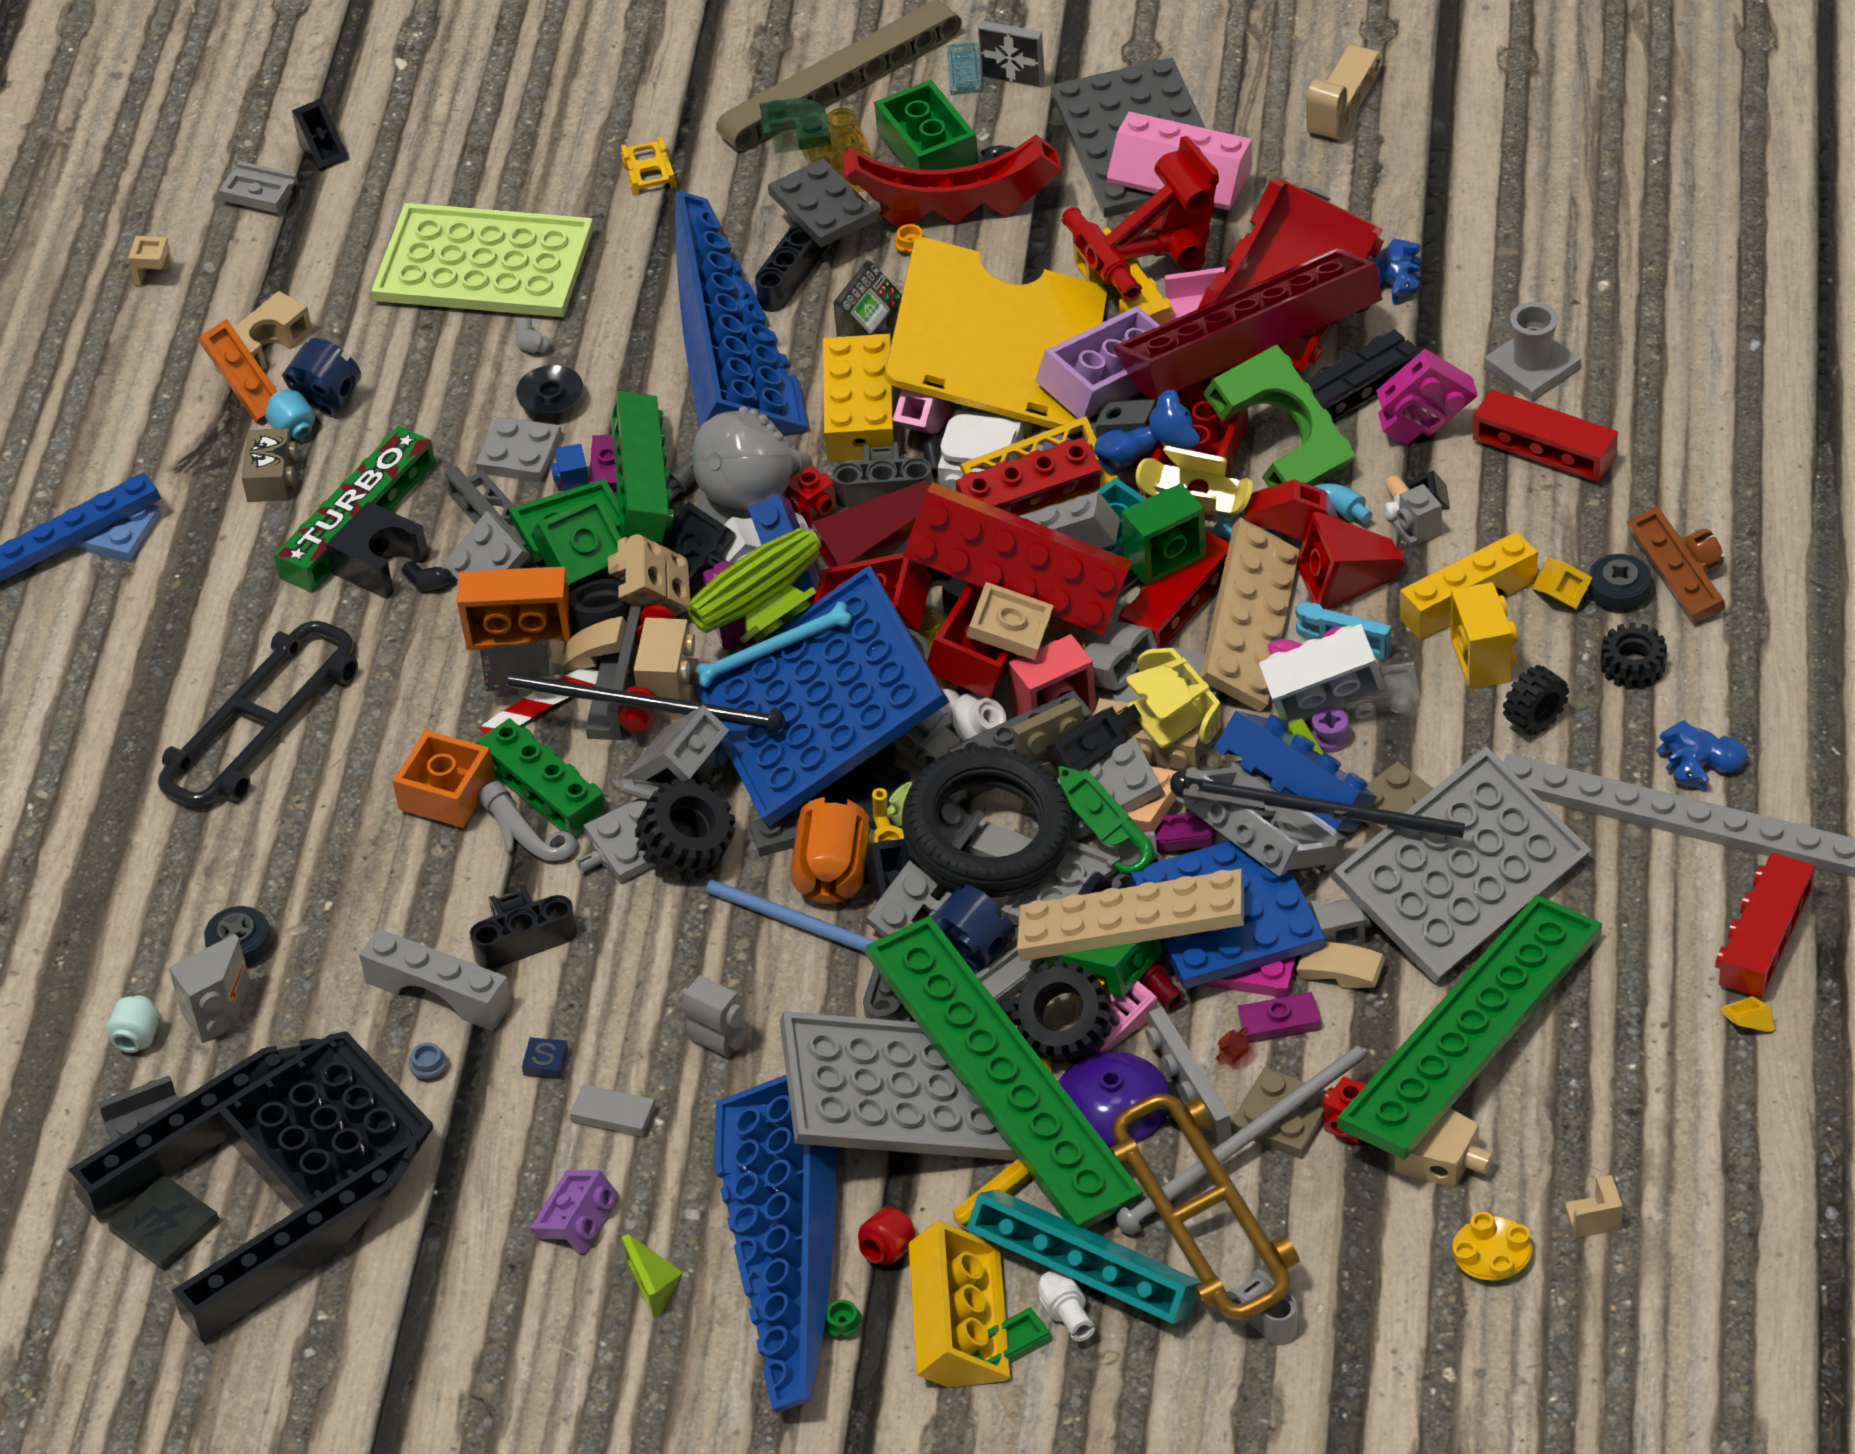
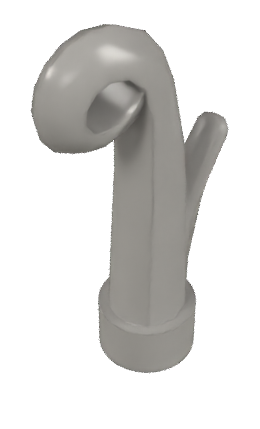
M491 782L480 791L478 801L496 819L504 838L505 850L508 853L514 851L515 838L523 847L543 860L563 861L573 854L576 848L575 837L569 832L558 831L551 834L543 842L521 815L511 800V794L501 782ZM557 843H564L560 847H554Z

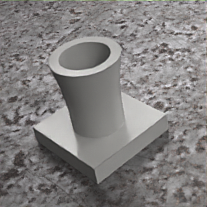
M1527 302L1517 306L1510 315L1513 338L1484 357V367L1530 401L1535 400L1581 369V358L1553 339L1558 323L1557 312L1551 306L1540 302Z

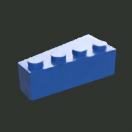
M1235 711L1214 746V749L1223 755L1231 754L1241 757L1242 760L1239 765L1250 773L1255 772L1266 779L1272 778L1270 786L1281 793L1364 807H1371L1377 797L1366 788L1368 783L1363 778L1351 772L1349 774L1339 769L1342 765L1341 762L1326 753L1320 755L1313 749L1315 747L1314 742L1303 735H1293L1287 730L1289 724L1272 714L1269 718ZM1312 813L1334 829L1354 834L1362 822L1351 819L1337 820L1333 819V815Z

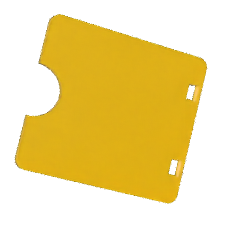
M926 237L918 238L914 241L885 370V380L894 387L1051 429L1077 420L1078 418L1041 387L1035 379L1045 350L1102 323L1107 291L1098 283L1044 269L1041 277L1032 283L1022 285L1006 283L992 276L983 267L979 251ZM924 381H927L930 383L942 385L943 389L923 383ZM1026 409L1046 413V416L1028 412ZM1079 428L1069 433L1076 434L1081 432L1082 429Z

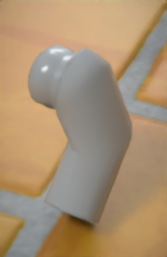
M524 317L516 321V344L518 348L530 353H535L536 351L540 354L546 353L550 347L549 338L542 336L538 331H533L530 319Z

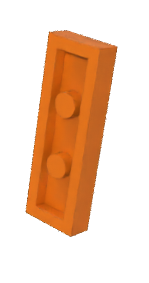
M225 319L199 336L197 340L254 422L265 416L267 402L270 397L277 393V390L229 321Z

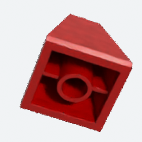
M1313 512L1298 556L1297 568L1312 602L1320 604L1323 610H1330L1394 580L1397 570H1401L1404 566V555L1401 549L1396 548L1393 540L1326 514Z

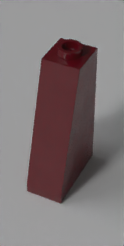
M926 480L813 521V532L821 542L822 547L819 551L827 567L831 568L889 556L896 551L911 534L922 502L930 486Z

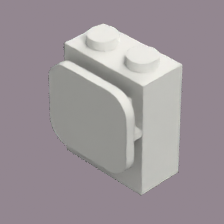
M956 410L954 417L948 421L941 442L942 455L937 467L939 485L955 491L956 480L964 476L960 469L961 463L1024 440L1023 421L1003 415ZM1013 453L1006 456L1004 461L1010 462L1019 459L1020 456ZM1000 459L994 460L992 462L998 464ZM981 465L971 470L978 473L990 468Z

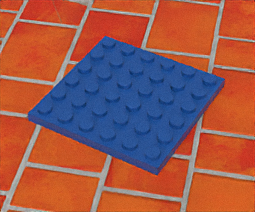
M870 565L758 643L828 614L839 601L844 602L848 606L847 613L852 617L849 626H834L714 678L709 688H703L700 684L694 686L704 704L770 714L771 709L774 707L783 713L785 726L776 735H768L767 728L721 721L729 729L722 742L761 819L768 827L950 703L877 573Z

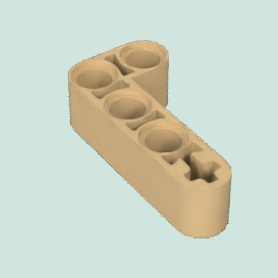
M1350 44L1327 82L1317 79L1311 82L1306 98L1307 132L1337 140L1341 139L1380 72L1383 57L1381 51Z

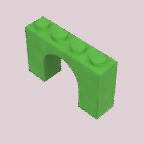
M1278 345L1214 378L1203 393L1222 422L1256 404L1278 406L1289 413L1296 421L1301 433V446L1270 465L1262 476L1268 487L1293 479L1311 486L1318 485L1345 470L1356 456L1349 440L1341 435L1334 425L1329 412L1322 408L1314 397L1310 385L1302 380L1293 367L1290 357L1284 354Z

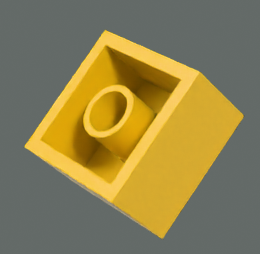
M1493 582L1451 590L1450 640L1469 690L1511 682V667L1516 666V655L1512 646L1513 642H1517L1516 627L1513 621L1507 620L1505 597L1503 595L1498 596Z

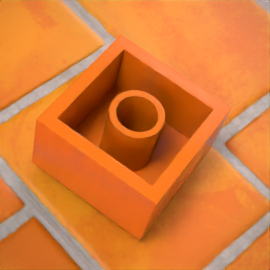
M425 730L393 779L399 810L464 828L479 804L478 795L480 791L495 778L490 748Z

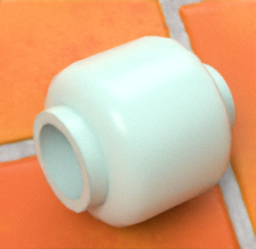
M144 996L124 997L119 999L114 1005L106 1024V1032L117 1049L128 1053L137 1052L148 1048L153 1042L160 1025L161 1015L152 1001Z

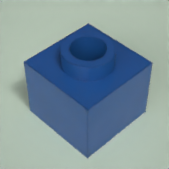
M581 443L555 448L557 463L550 464L554 484L561 483L563 491L589 484L588 470Z

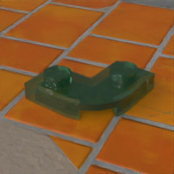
M801 98L759 103L764 134L796 129L799 150L831 146L827 114L820 104Z

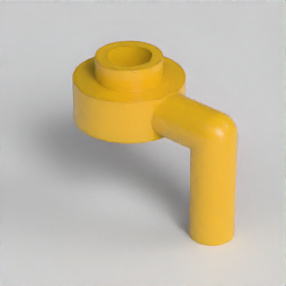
M883 788L875 789L872 793L873 818L877 829L871 835V843L904 839L903 830L890 824L887 814L886 790Z

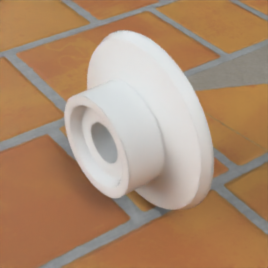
M966 693L960 696L954 703L952 721L958 736L962 741H965L1006 722V714L1003 707L996 700L977 693Z

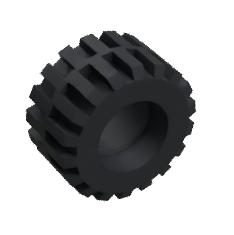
M681 779L672 780L670 785L668 783L662 784L651 795L636 823L638 825L635 829V837L639 838L636 843L638 850L645 852L643 859L647 864L650 862L654 863V870L657 872L666 871L668 872L667 877L673 879L677 875H680L682 880H691L693 875L699 879L704 877L707 871L710 873L714 870L723 857L735 834V828L733 827L735 817L733 814H728L731 809L728 801L722 802L721 797L723 795L717 790L714 793L708 789L710 785L704 782L701 786L697 785L694 779H687L685 783ZM671 821L687 824L697 833L699 838L689 837L680 833Z
M1055 961V966L1052 967L1047 962L1040 965L1042 971L1037 974L1031 970L1026 974L1030 980L1026 984L1020 981L1016 988L1020 995L1019 997L1013 996L1012 1005L1016 1008V1012H1012L1013 1021L1017 1024L1019 1032L1036 1053L1043 1057L1051 1058L1056 1063H1062L1063 1059H1067L1069 1063L1078 1062V1056L1083 1055L1086 1058L1093 1055L1090 1050L1095 1046L1100 1049L1105 1044L1102 1037L1104 1034L1110 1035L1112 1027L1109 1025V1020H1114V1011L1110 1008L1112 1001L1104 986L1088 969L1084 970L1080 964L1074 962L1071 965H1067L1065 961ZM1065 993L1080 996L1083 1001V1010L1081 1017L1074 1026L1064 1031H1051L1044 1026V1010L1054 997Z

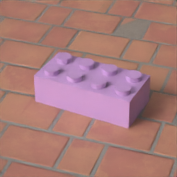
M1136 306L1045 350L1035 381L1078 419L1085 416L1089 419L1101 413L1106 403L1125 401L1141 393L1115 354L1113 346L1160 325Z

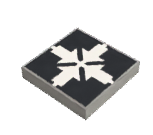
M981 21L978 26L981 76L1042 88L1045 82L1042 32Z

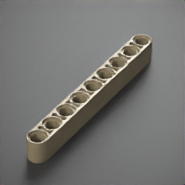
M933 0L726 111L717 121V133L738 151H745L952 39L960 31L962 19L940 0Z

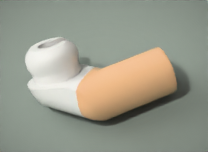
M1397 475L1390 476L1385 484L1394 502H1387L1384 505L1386 512H1384L1385 516L1390 521L1397 519L1399 494L1410 490Z

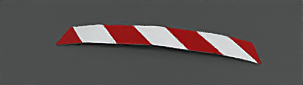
M601 660L597 661L596 667L578 669L557 680L593 686L597 681ZM535 691L498 713L480 726L479 729L486 735L509 718L520 726L569 697Z

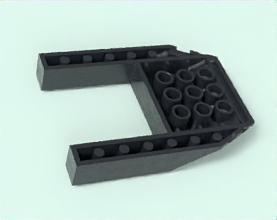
M347 1031L330 1034L322 1039L310 1038L300 1040V1046L277 1050L276 1045L262 1048L69 1169L78 1199L98 1221L143 1193L163 1174L167 1177L228 1139L293 1212L172 1290L180 1318L201 1342L331 1259L390 1195L433 1129V1123Z

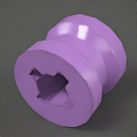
M1324 707L1314 713L1312 717V735L1322 751L1334 753L1345 748L1348 743V717L1346 713L1336 707Z

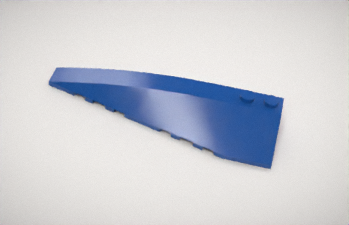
M678 190L675 194V227L679 300L684 344L699 429L703 423L717 414L739 411L740 407L745 406L749 410L756 409L759 414L766 415L782 435L806 432L809 426L800 383L796 375H788L787 368L790 363L785 354L779 353L776 347L778 339L774 331L766 327L767 317L750 283L743 281L741 277L743 269L739 261L732 260L729 253L732 247L728 239L719 234L721 225L708 199Z
M786 1075L716 1101L714 1157L716 1175L723 1178V1188L720 1189L723 1202L728 1206L730 1217L727 1218L730 1231L735 1235L736 1244L734 1245L736 1259L745 1295L750 1298L752 1306L749 1309L751 1322L757 1327L759 1339L756 1340L759 1353L764 1356L766 1366L763 1368L771 1406L776 1413L811 1401L827 1312L836 1201L837 1147L795 1144Z

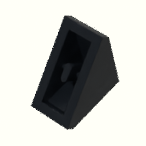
M322 98L292 110L299 145L318 170L348 157Z

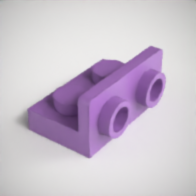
M566 1170L530 1229L538 1239H567L577 1253H586L617 1202L619 1194L601 1170Z

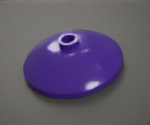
M1102 1052L1083 1058L1069 1067L1059 1080V1084L1109 1148L1116 1145L1112 1128L1113 1122L1119 1113L1148 1096L1169 1094L1167 1081L1156 1066L1142 1057L1125 1052ZM1163 1109L1155 1110L1129 1125L1128 1134L1136 1144L1149 1138L1161 1127L1166 1119V1116L1162 1113Z

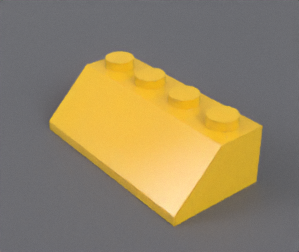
M937 1220L909 1242L917 1376L948 1388L1004 1382L1010 1378L1009 1359H1006L1003 1351L1008 1349L1006 1329H1002V1323L1006 1319L1000 1246ZM999 1325V1331L996 1335L989 1338L987 1330ZM979 1351L983 1358L988 1360L1001 1353L1000 1363L996 1366L971 1355Z

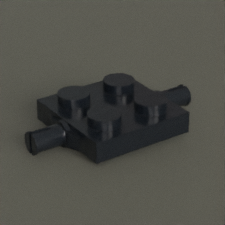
M688 501L679 515L673 519L671 530L665 529L662 543L658 542V544L687 559L689 587L695 590L703 580V573L706 570L714 568L719 562L727 561L720 557V554L736 533Z

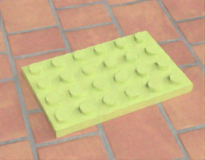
M404 203L371 290L373 301L564 317L594 230L593 218Z

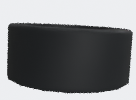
M600 579L580 585L573 590L569 596L573 628L580 632L601 621L623 616L627 623L630 606L634 605L619 599V585L626 582L617 579Z

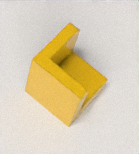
M1547 557L1532 589L1549 595L1571 608L1577 609L1593 577L1564 561Z

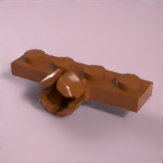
M1659 507L1627 521L1629 532L1693 624L1726 609L1724 599L1706 575L1724 563V557L1721 556L1723 553L1722 548L1716 537H1710L1714 534L1709 529H1700L1689 536L1681 537L1674 530Z

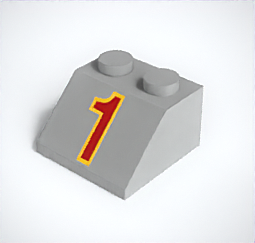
M233 934L169 967L181 1013L202 1043L220 1036L236 1026L251 987L239 938L236 934Z

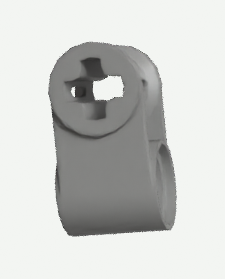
M1257 1269L1251 1274L1249 1281L1238 1289H1230L1227 1291V1295L1232 1302L1242 1304L1268 1291L1274 1285V1281L1265 1271ZM1288 1293L1280 1302L1256 1316L1242 1319L1261 1333L1267 1341L1277 1345L1292 1342L1299 1332L1296 1300Z

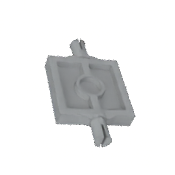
M637 798L584 824V833L594 846V852L576 859L577 867L581 870L582 874L601 864L610 870L621 884L655 867L654 863L650 862L647 864L643 859L645 852L638 850L636 843L639 838L635 837V829L638 825L636 823L648 800ZM671 821L674 827L682 824V822Z

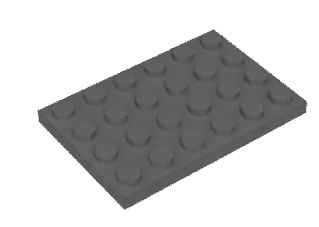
M1173 57L1050 85L1052 99L1104 218L1136 211L1155 194L1107 183V173L1117 131L1128 112L1205 128Z

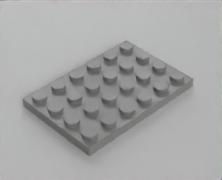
M1486 746L1404 812L1406 814L1465 823L1463 838L1387 826L1335 868L1330 877L1436 984L1516 917L1536 894L1541 896L1589 855L1591 849Z
M783 1011L780 1018V1029L795 1144L1003 1160L1018 1159V1156L916 1022Z

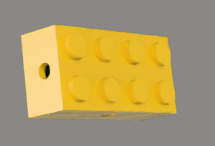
M890 334L823 338L824 436L827 462L864 460V444H870L871 447L892 446V443L895 442V423L893 422L894 386L890 385L884 377L891 347Z

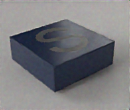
M530 1037L522 1064L523 1075L560 1079L568 1052L567 1041Z

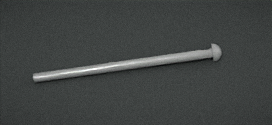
M1358 1045L1215 1148L1213 1152L1219 1162L1223 1163L1258 1136L1268 1132L1273 1125L1364 1060L1366 1054L1363 1049ZM1199 1160L1164 1185L1162 1189L1171 1202L1201 1180L1208 1172ZM1149 1197L1130 1211L1123 1206L1117 1214V1224L1123 1232L1137 1234L1141 1232L1139 1224L1157 1212V1209Z

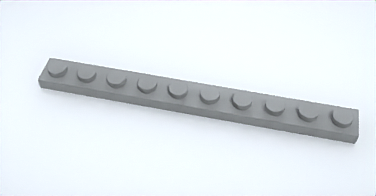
M1507 754L1503 762L1541 801L1765 856H1770L1771 852L1813 864L1818 869L1855 877V838L1511 754Z

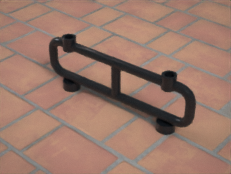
M322 621L303 623L290 634L282 631L277 632L271 641L273 652L187 744L182 749L170 746L165 750L162 756V764L165 767L158 778V786L161 792L171 799L193 807L212 803L221 794L234 801L242 800L250 788V777L242 773V771L329 678L342 684H349L356 676L358 661L350 656L353 651V640L350 634L341 628ZM321 635L340 644L337 650L278 713L247 701L287 657L293 658L297 655L301 642L308 636ZM236 711L267 724L205 790L191 792L172 782L178 773H185L189 770L192 758Z

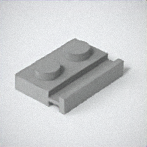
M239 161L236 171L232 170L219 189V196L221 201L278 213L291 195V188L298 184L297 174Z

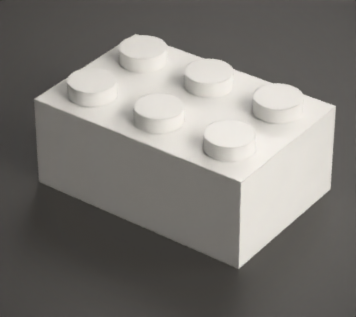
M1362 624L1342 627L1335 634L1322 639L1308 640L1296 649L1288 652H1276L1266 660L1259 662L1278 715L1285 722L1301 718L1305 722L1312 719L1314 713L1321 708H1342L1386 691Z

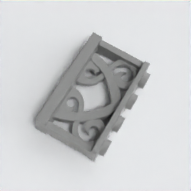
M1241 760L1233 761L1230 768L1199 771L1192 767L1188 768L1186 777L1279 792L1270 786L1271 782L1255 772L1250 773L1239 765ZM1175 795V798L1277 876L1285 875L1287 870L1318 866L1323 871L1332 870L1347 839L1310 812L1265 805V811L1179 798Z

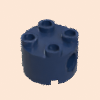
M310 338L308 342L306 340L283 372L282 377L291 391L300 392L309 404L317 406L324 415L334 417L360 381L361 370L351 357L346 361L340 356L344 350L324 339Z
M961 885L931 917L973 972L977 974L986 968L1015 937V928L1007 914L1001 919L995 912L1000 906L993 899L973 886L965 885L962 888Z

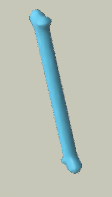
M839 601L828 614L714 663H699L695 668L696 675L700 677L699 684L703 688H709L714 678L834 626H849L852 617L847 613L848 606L844 602Z

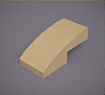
M623 616L591 625L568 640L561 666L563 671L568 672L596 667L598 656L620 652L627 624Z
M1325 942L1324 948L1302 954L1296 971L1301 980L1336 979L1341 989L1370 988L1376 986L1385 957L1382 953L1359 946Z

